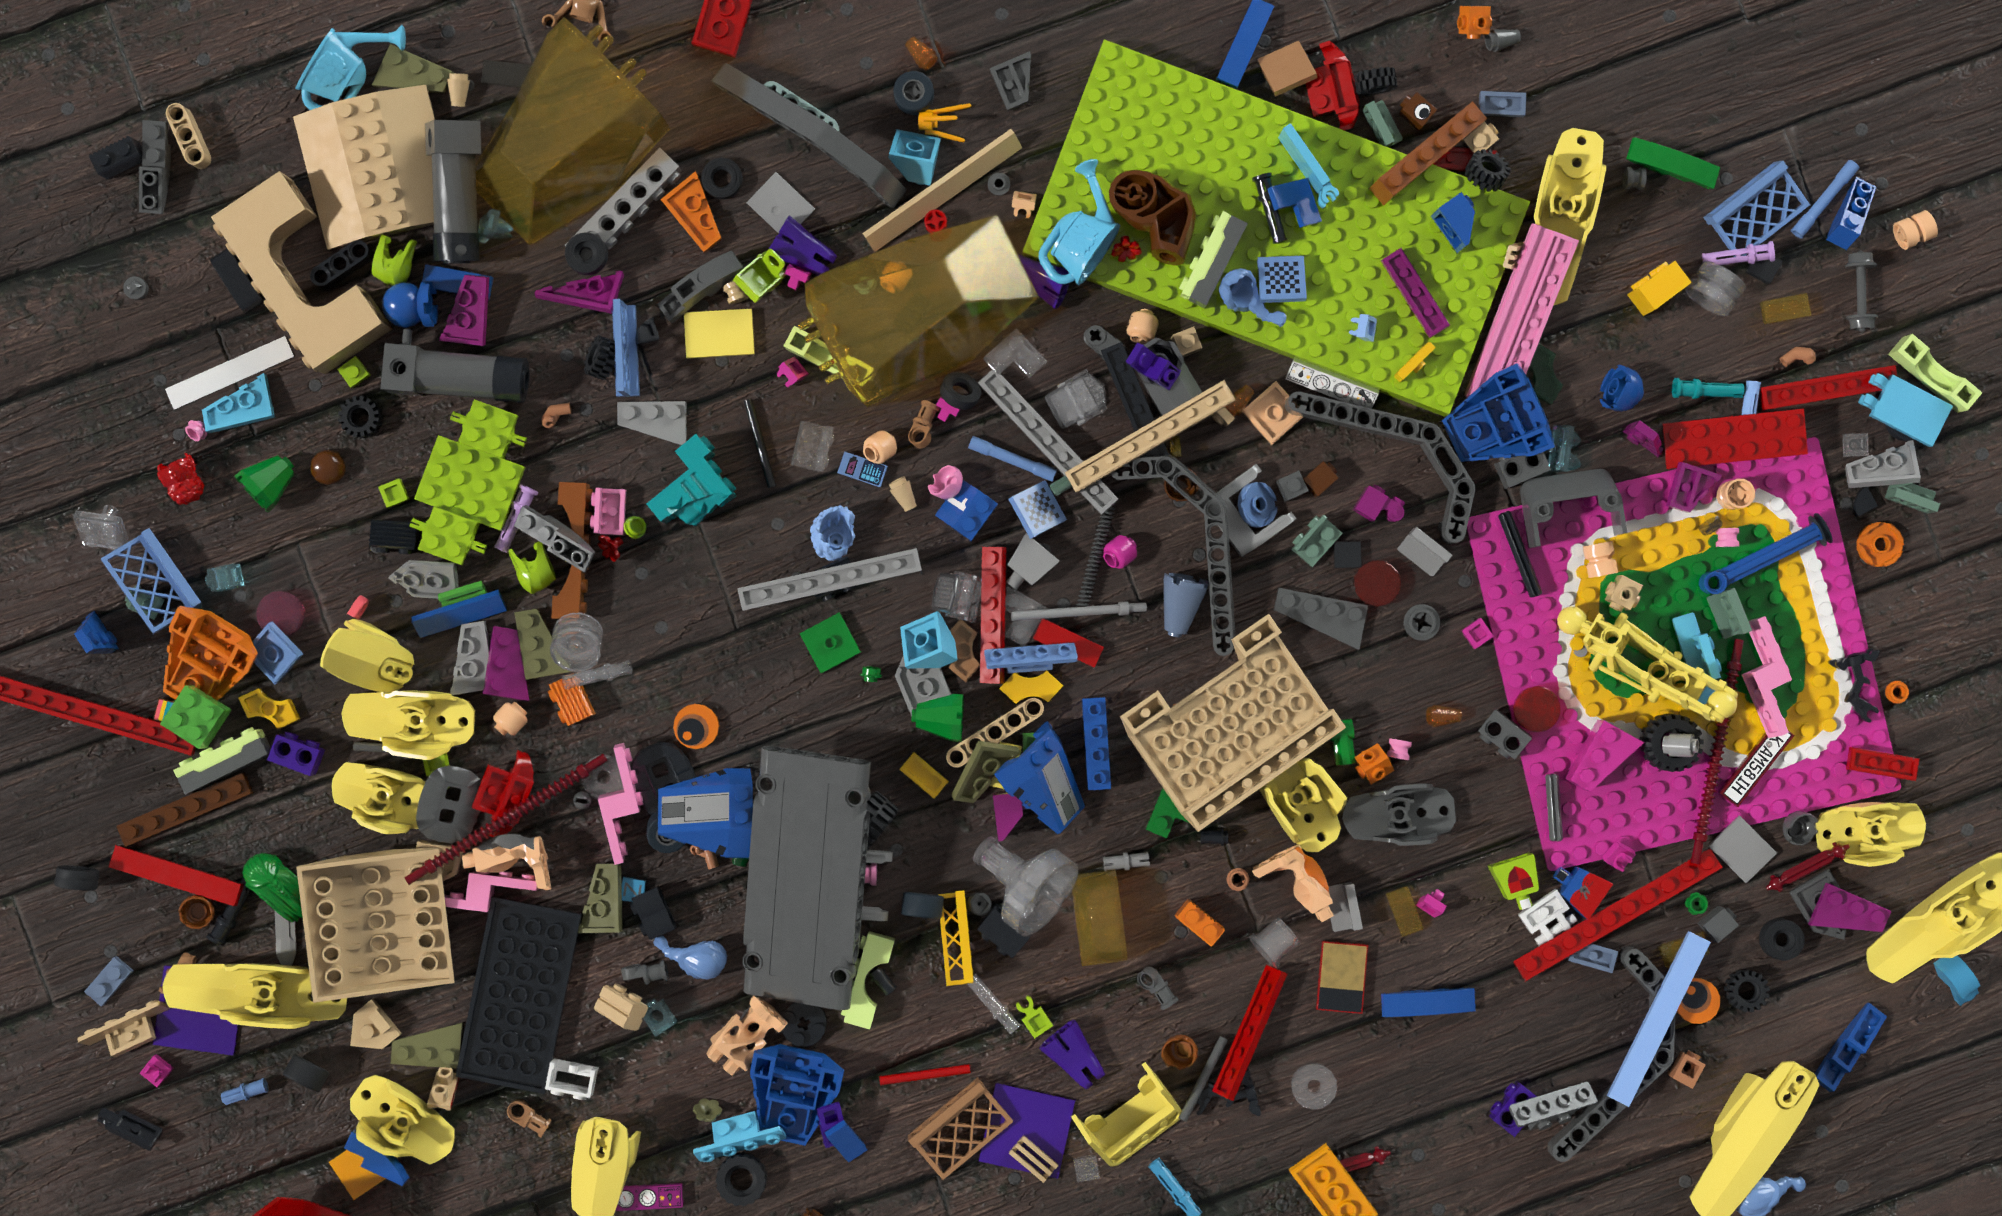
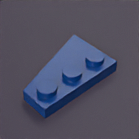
M95 611L85 617L86 619L82 622V625L74 633L86 653L111 654L119 649L116 645V637L112 632L107 631Z

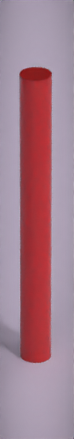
M970 1064L879 1076L880 1085L969 1074L971 1071Z

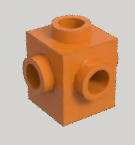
M1460 6L1457 19L1459 34H1467V39H1481V34H1489L1492 26L1491 6Z
M1378 743L1354 757L1358 764L1355 767L1361 779L1366 777L1371 785L1394 771L1389 757Z

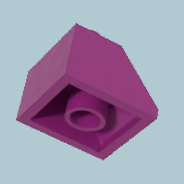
M1006 791L993 793L998 841H1003L1023 816V810L1026 809L1022 806V801L1015 796H1010Z

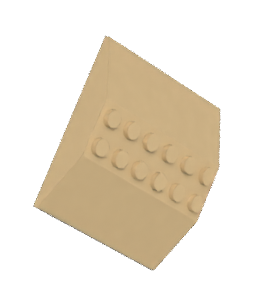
M426 85L373 92L332 102L293 116L327 250L347 246L356 240L364 242L380 238L382 234L389 236L434 225L432 156H426L425 123L435 120Z
M439 848L392 849L345 855L296 867L313 1003L454 983L441 868L437 867L436 872L433 874L428 873L408 885L404 878L422 867L426 860H433L434 855L440 856Z

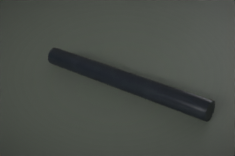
M745 400L743 402L767 488L776 487L753 400Z

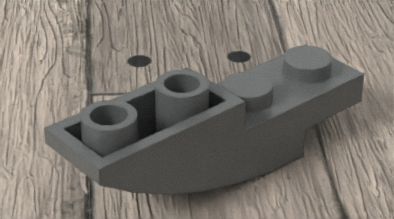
M142 120V166H139V212L163 214L171 164V144H168L167 121Z
M733 251L724 253L700 266L670 288L672 292L657 305L667 320L674 323L706 295L712 297L744 267Z
M527 505L522 506L514 527L548 546L547 550L579 570L587 572L595 554L591 546L577 533L550 515L544 516Z

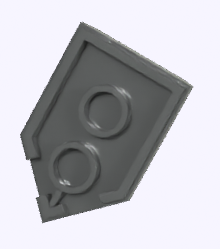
M1829 869L1816 874L1789 891L1807 924L1825 883L1840 888ZM1809 925L1813 932L1845 940L1846 929Z

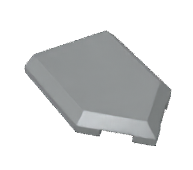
M409 560L388 577L395 584L399 583L407 589L406 592L412 597L438 599L439 593L459 588L456 563Z
M903 655L895 678L911 717L912 708L916 709L918 703L952 695L941 668L907 669Z

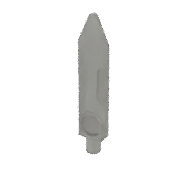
M275 911L276 955L281 965L292 966L297 954L296 921L292 923Z

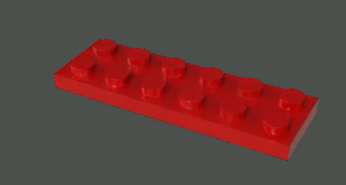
M1804 409L1662 424L1666 469L1677 468L1679 462L1701 466L1808 454Z

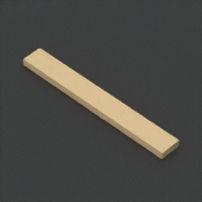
M1012 129L1008 130L862 233L874 252L923 219L929 211L937 209L1022 149Z
M1223 380L1065 472L1075 492L1078 493L1235 402L1236 399L1226 381Z

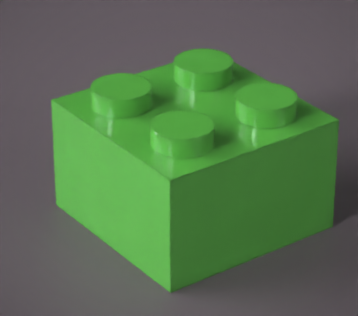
M185 685L160 725L196 748L205 749L209 746L232 710L194 685Z

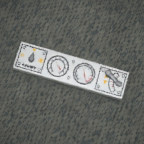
M1295 357L1286 375V380L1343 402L1371 409L1379 394V389Z

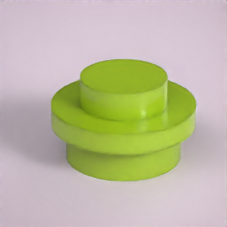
M629 517L624 522V531L629 537L638 539L645 534L646 523L640 517Z

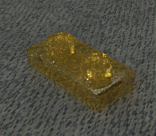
M1807 293L1760 302L1764 325L1811 316Z

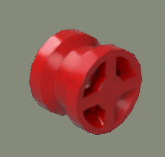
M938 209L931 210L926 214L924 218L926 230L933 235L942 234L947 228L945 214Z

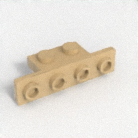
M159 1000L150 1001L142 1009L128 1011L120 1019H112L105 1022V1026L85 1031L83 1036L77 1038L78 1043L89 1046L106 1038L110 1055L112 1057L120 1056L156 1039L151 1017L170 1009L167 1003Z

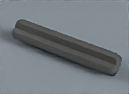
M1555 773L1546 774L1549 839L1551 841L1563 840L1559 775Z

